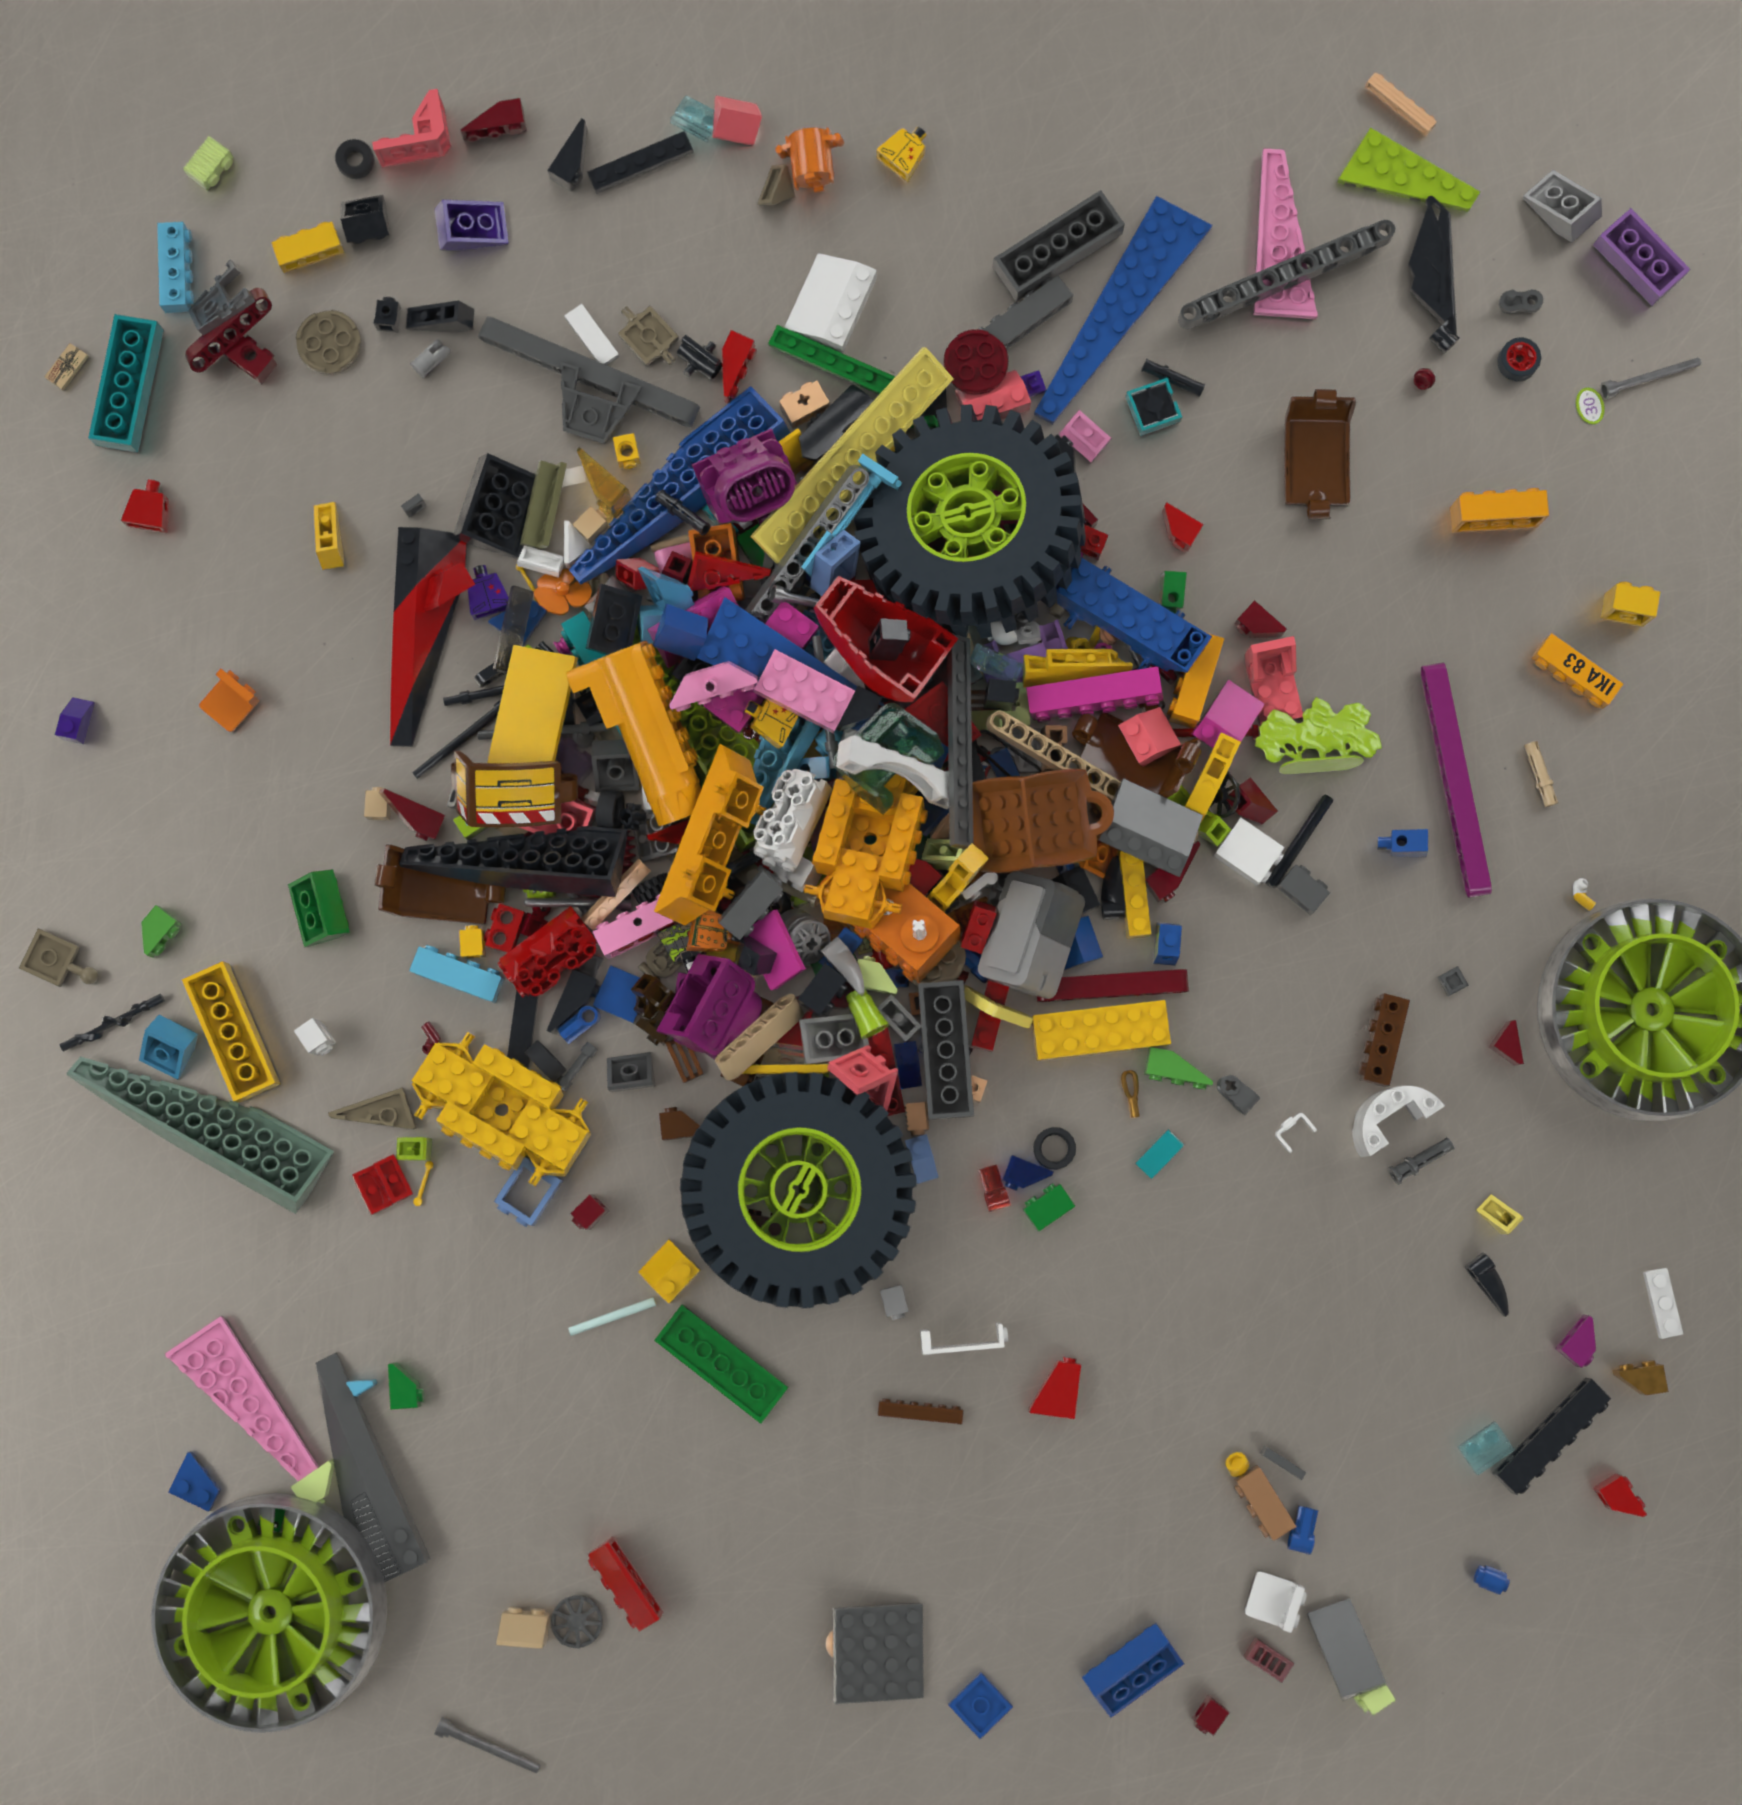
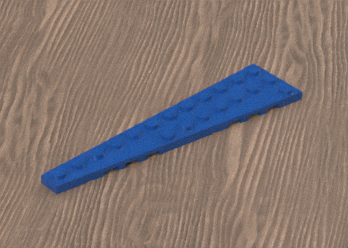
M1158 196L1155 197L1037 406L1034 415L1052 425L1088 379L1093 376L1101 363L1105 361L1114 347L1118 345L1153 299L1157 297L1166 283L1174 276L1178 268L1187 260L1191 252L1212 229L1213 225Z
M726 597L722 601L707 634L706 641L697 659L712 666L730 661L755 674L759 681L774 650H777L853 690L857 688L851 681ZM882 702L879 703L882 709L877 718L872 717L870 722L851 728L905 754L913 755L914 758L934 765L938 769L942 768L948 754V747Z

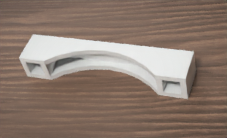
M849 736L839 742L837 768L852 774L870 769H884L894 772L914 784L929 803L945 809L949 808V771L939 770L934 765L921 763L916 758L903 756L895 750H888L877 743L862 740L859 736Z

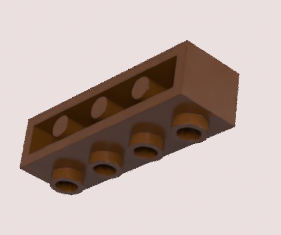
M1385 993L1375 999L1373 1010L1376 1011L1375 1018L1370 1020L1368 1032H1371L1369 1041H1365L1363 1053L1366 1055L1364 1062H1360L1358 1068V1075H1361L1360 1081L1382 1087L1390 1086L1410 1000Z

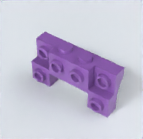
M1055 620L1054 622L1039 626L1042 643L1003 656L1000 655L995 640L981 646H976L975 651L986 683H988L990 678L1016 681V683L1023 682L1024 655L1046 657V649H1068L1059 621Z

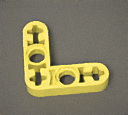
M964 984L966 1001L991 1016L1028 1029L1030 1028L1033 1017L1019 1010L996 1003Z

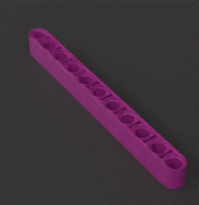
M1444 662L1421 666V679L1465 892L1468 898L1490 895L1492 893V885L1447 668Z

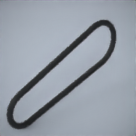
M980 730V733H988L993 738L1002 743L1004 746L1013 751L1015 754L1024 759L1026 762H1028L1030 765L1035 767L1039 773H1042L1041 769L1035 763L1026 758L1024 755H1022L1016 749H1014L1005 741L1000 739L998 736L991 733L989 730ZM977 739L974 740L976 748L1007 777H1010L1011 775L977 744Z

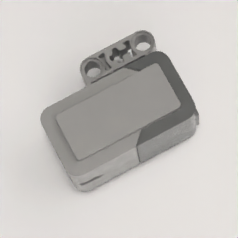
M1018 871L998 873V880L992 885L987 904L996 907L997 914L978 964V972L981 976L1008 986L1013 990L1050 999L1057 993L1085 906V899L1074 889L1047 878Z

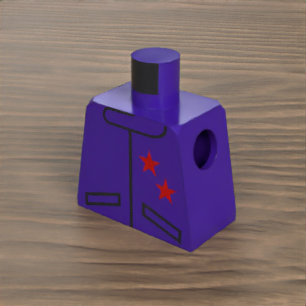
M486 565L474 567L473 570L476 578L473 581L475 585L468 589L472 618L474 620L504 612L513 607L497 573L488 575Z

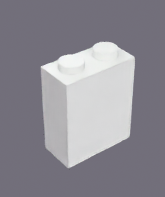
M1240 818L1213 856L1257 886L1260 882L1265 883L1272 874L1269 869L1273 864L1277 866L1284 856L1281 852L1285 847L1243 818Z

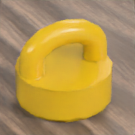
M1236 1452L1229 1455L1225 1465L1233 1477H1238L1248 1470L1249 1461L1243 1453Z

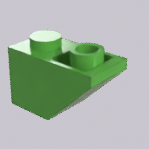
M157 905L153 907L141 922L144 953L152 958L155 955L159 956L166 947L165 943L178 934L179 926L182 924Z

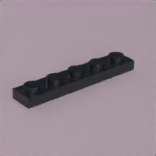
M682 131L592 169L587 173L597 194L694 152L685 131Z

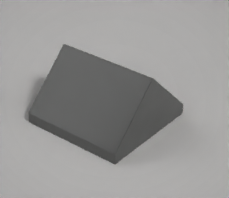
M651 1052L607 1058L608 1091L617 1092L655 1086Z

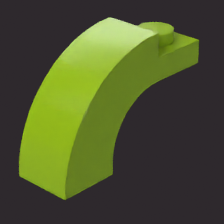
M1181 785L1178 792L1167 799L1185 806L1190 794ZM1207 811L1202 823H1200L1198 835L1215 846H1219L1231 829L1219 816Z

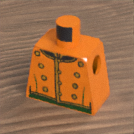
M708 910L691 922L686 950L723 952L727 947V943L739 945L740 940L719 924L718 919L721 914Z

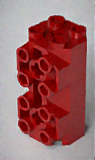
M570 906L502 956L497 964L509 982L514 984L522 998L530 995L538 996L544 994L557 984V981L560 979V972L564 969L579 968L591 959L596 952L598 942L577 912Z

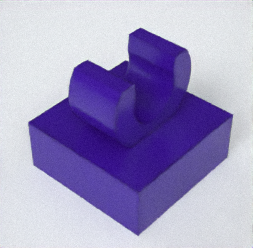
M1039 370L1020 376L1030 398L1046 392V387Z

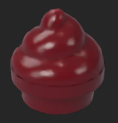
M1421 368L1414 374L1413 381L1417 388L1426 390L1434 385L1436 378L1431 369Z

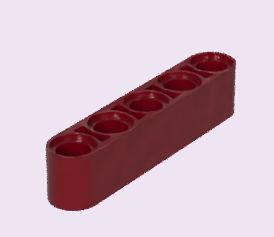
M252 289L250 292L255 299L253 304L204 336L199 337L186 350L185 357L192 371L200 373L207 370L270 312L272 303L264 289ZM264 299L263 302L256 303L258 300ZM248 314L245 318H240L241 315ZM233 328L230 332H225L226 329ZM211 343H216L215 346L209 347ZM196 357H201L198 361H193Z

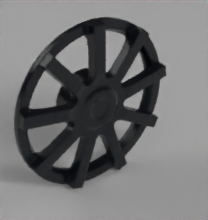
M1227 771L1209 807L1210 809L1214 803H1217V813L1215 815L1220 818L1233 815L1239 803H1241L1240 785L1229 771ZM1229 779L1232 783V786L1226 788L1225 786ZM1234 789L1235 797L1229 795L1228 792ZM1227 799L1234 801V805L1232 808L1227 802ZM1223 803L1227 809V813L1221 815Z

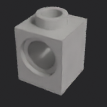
M902 1284L880 1290L886 1316H891L892 1320L905 1317L904 1313L909 1311Z

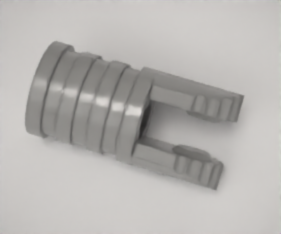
M439 339L435 340L410 365L424 378L451 351L447 346H443Z

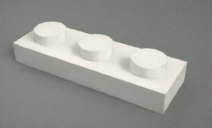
M1664 1267L1643 1272L1659 1339L1682 1335L1683 1330L1668 1269Z

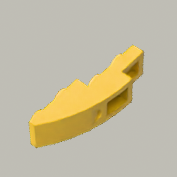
M1224 733L1219 734L1184 806L1203 815L1201 823L1241 743Z

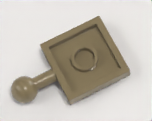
M39 928L19 966V969L59 987L62 986L68 971L80 976L81 981L85 984H93L98 979V972L95 968H82L73 964L80 949L79 946Z

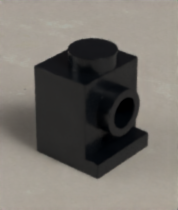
M383 297V300H377L373 322L377 331L399 332L401 316L399 302H396V299L392 297Z

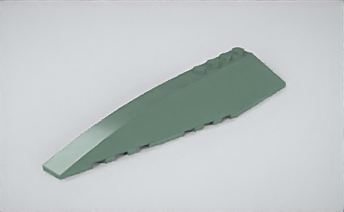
M81 1056L67 1072V1075L142 1126L294 1214L299 1211L307 1200L334 1154L333 1150L258 1108L251 1106L247 1108L239 1105L237 1102L220 1100L217 1096L210 1094L206 1096L197 1093V1090L162 1080L161 1082L155 1081L149 1076H138L129 1073L128 1070L111 1068L108 1064Z

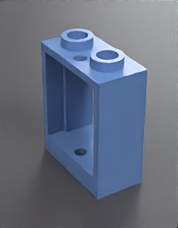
M843 530L815 553L810 588L823 596L837 576L847 580L852 579L856 573L861 542Z
M524 1157L517 1171L514 1170L494 1202L498 1204V1210L506 1215L511 1212L517 1216L516 1221L527 1227L528 1224L531 1226L536 1224L563 1183V1180L552 1175L542 1176V1179L551 1184L531 1217L527 1216L504 1201L524 1168L532 1173L535 1172V1166L528 1157Z

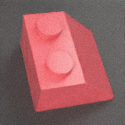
M1161 707L1137 714L1118 725L1142 767L1181 746Z

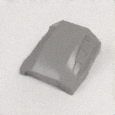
M647 814L646 823L639 825L640 830H633L639 859L644 863L677 853L680 844L648 840L647 835L679 823L682 820L658 826L654 814Z

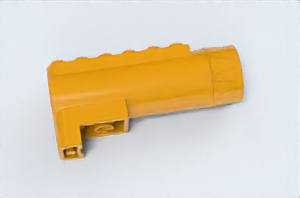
M643 641L569 670L566 674L573 693L590 687L606 729L618 725L643 786L647 802L651 806L658 826H663L692 815L702 787L700 779L694 770V766L697 765L696 760H698L695 749L691 748L688 739H690L686 727H682L680 711L677 712L676 708L670 709L669 706L673 693L670 686L665 685L663 677H665L664 670L660 664L657 665L654 657L656 656V651L653 644Z

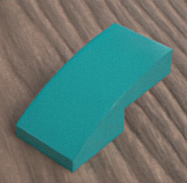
M1168 1129L1135 1164L1152 1179L1176 1155L1184 1144Z

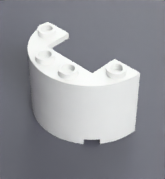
M1398 1086L1373 1094L1360 1106L1355 1116L1352 1134L1357 1153L1360 1157L1371 1156L1389 1144L1376 1124L1403 1106L1407 1108L1414 1120H1418L1422 1116L1425 1119L1445 1105L1431 1092L1415 1086Z

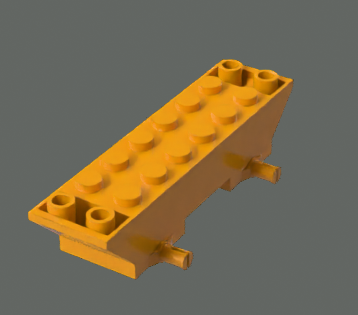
M719 744L653 911L682 925H687L708 910L715 912L723 896L727 899L733 898L729 894L734 895V891L726 888L727 880L731 873V870L726 868L727 862L741 827L748 828L755 813L761 816L764 813L762 811L767 810L759 805L764 786L757 783L751 761L724 745Z

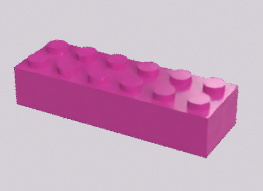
M786 601L780 603L765 623L803 650L819 631L817 624ZM741 688L733 690V695L725 698H720L719 695L713 696L711 702L703 705L704 709L740 735L753 718V716L744 712L749 701L752 700L762 705L765 698L754 693V689L742 692Z
M1158 667L1026 687L1030 714L1033 720H1037L1038 723L1051 721L1050 718L1059 717L1060 720L1070 719L1072 715L1080 713L1093 715L1094 711L1103 710V713L1116 711L1118 707L1134 709L1138 707V704L1146 703V706H1154L1160 704L1159 701L1164 700Z

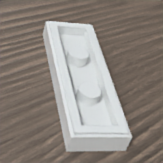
M582 304L564 315L567 322L597 362L608 365L619 357L618 352Z

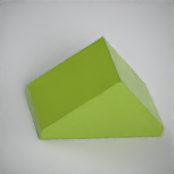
M397 1137V1160L431 1161L432 1138Z

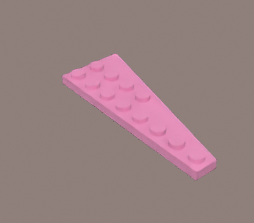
M1263 148L1255 273L1305 252L1301 228L1297 218V208H1295L1293 189L1289 179L1285 150ZM1306 263L1301 264L1303 268L1308 269ZM1310 279L1255 302L1253 315L1317 319L1318 311H1316L1314 292H1312ZM1268 280L1262 281L1263 284L1266 286L1272 285V283Z
M220 1316L165 1353V1356L176 1364L180 1371L193 1380L197 1387L210 1396L214 1403L244 1428L246 1433L261 1444L262 1448L278 1460L279 1464L297 1481H300L319 1468L223 1316Z

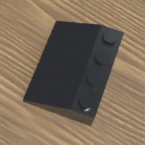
M489 453L479 457L452 537L470 545L518 559L524 547L520 543L536 474Z

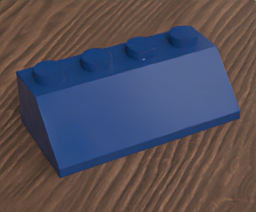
M1155 1623L1151 1627L1146 1628L1139 1636L1128 1641L1117 1652L1109 1655L1098 1666L1090 1669L1082 1678L1109 1717L1112 1718L1183 1666L1184 1663Z

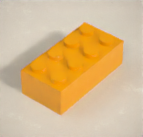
M1529 488L1523 492H1518L1517 489H1509L1504 491V493H1496V491L1490 490L1483 492V494L1475 495L1474 492H1464L1450 506L1452 533L1539 527L1549 516L1547 490L1539 491V488Z
M1209 634L1212 638L1188 673L1179 672L1183 676L1179 677L1173 691L1176 698L1173 697L1168 707L1169 722L1187 728H1195L1199 722L1225 638Z

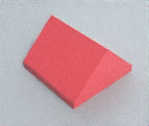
M715 96L713 138L753 146L762 119V114L757 104Z

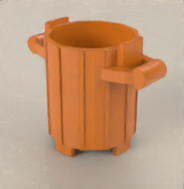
M815 127L802 128L794 131L790 136H785L786 144L776 146L775 151L780 158H791L793 183L797 191L799 187L813 188L814 193L824 191L825 185L834 183L831 149L844 145V139L839 133L833 135L829 127L826 130Z

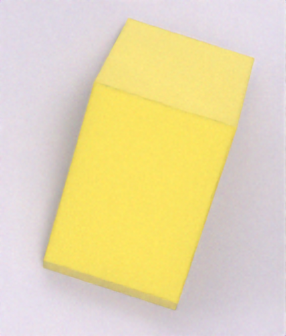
M1492 1194L1476 1210L1501 1235H1509L1524 1219L1523 1216Z

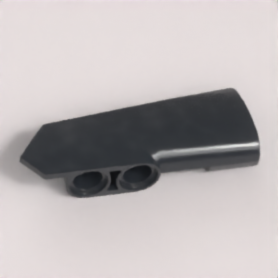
M851 385L799 437L802 458L814 461L820 460L874 400L857 386Z

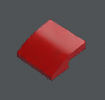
M394 1154L352 1174V1178L370 1215H374L413 1195Z

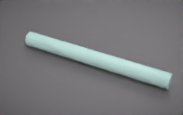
M654 1297L571 1326L568 1328L570 1335L573 1336L654 1307L656 1302Z

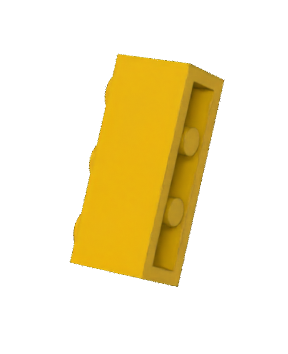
M332 221L321 222L317 227L301 229L296 234L281 236L276 241L271 242L283 273L344 253L337 229Z

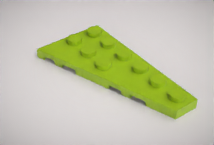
M1371 127L1337 183L1354 184L1359 188L1376 189L1377 192L1407 199H1420L1421 202H1426L1428 196H1433L1444 207L1464 212L1470 210L1480 193L1479 190Z

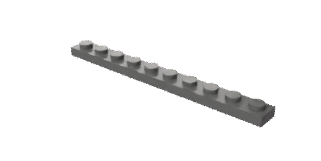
M953 634L958 640L947 655L949 838L951 847L967 849L973 843L970 638Z

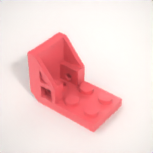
M438 89L427 92L412 117L414 135L402 134L397 138H381L378 141L372 142L374 152L381 167L443 157L449 151L451 142L445 108Z
M1294 636L1251 645L1244 657L1252 696L1264 703L1257 716L1259 725L1261 726L1262 722L1267 720V716L1274 709L1287 713L1293 720L1302 719L1303 711L1294 674L1297 671Z

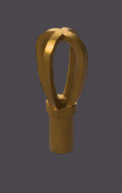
M1127 1070L1121 1075L1122 1087L1129 1102L1131 1118L1140 1117L1137 1097L1139 1092L1138 1075L1133 1070ZM1127 1074L1133 1076V1096H1131L1127 1086Z

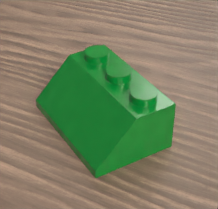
M333 869L310 872L288 884L304 947L338 939L350 933L349 923L345 916L343 901L340 897L338 882Z

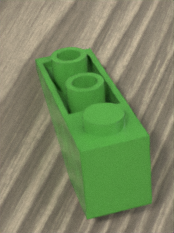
M1154 1047L1148 1048L1144 1075H1149V1080L1162 1082L1163 1078L1171 1079V1084L1184 1086V1082L1193 1083V1088L1206 1090V1086L1210 1087L1213 1085V1081L1175 1052Z

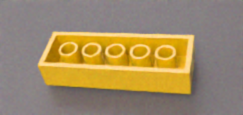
M222 961L182 979L233 1102L241 1103L281 1085L230 964Z
M1165 1000L1032 1016L1036 1061L1163 1047L1171 1044Z

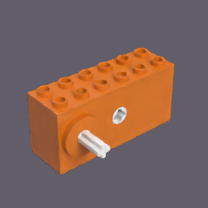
M828 875L819 883L818 887L829 877ZM910 883L904 886L903 892L884 888L887 901L902 905L901 913L887 911V914L884 913L873 929L850 925L854 927L853 931L861 939L865 937L870 941L869 945L876 952L882 951L887 956L886 960L894 967L898 965L903 969L902 973L906 978L920 983L961 939L960 926Z

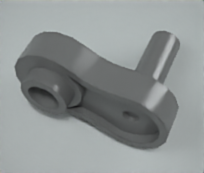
M1532 289L1525 292L1510 290L1501 295L1499 307L1507 314L1520 311L1534 313L1540 310L1544 299L1543 295L1537 290ZM1534 300L1536 304L1530 305L1528 301Z

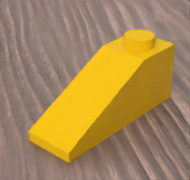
M336 503L314 505L315 547L322 570L344 566L343 547Z

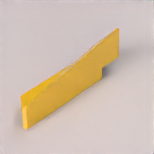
M1046 649V657L1023 656V687L1132 671L1133 664L1118 658V653L1113 649Z

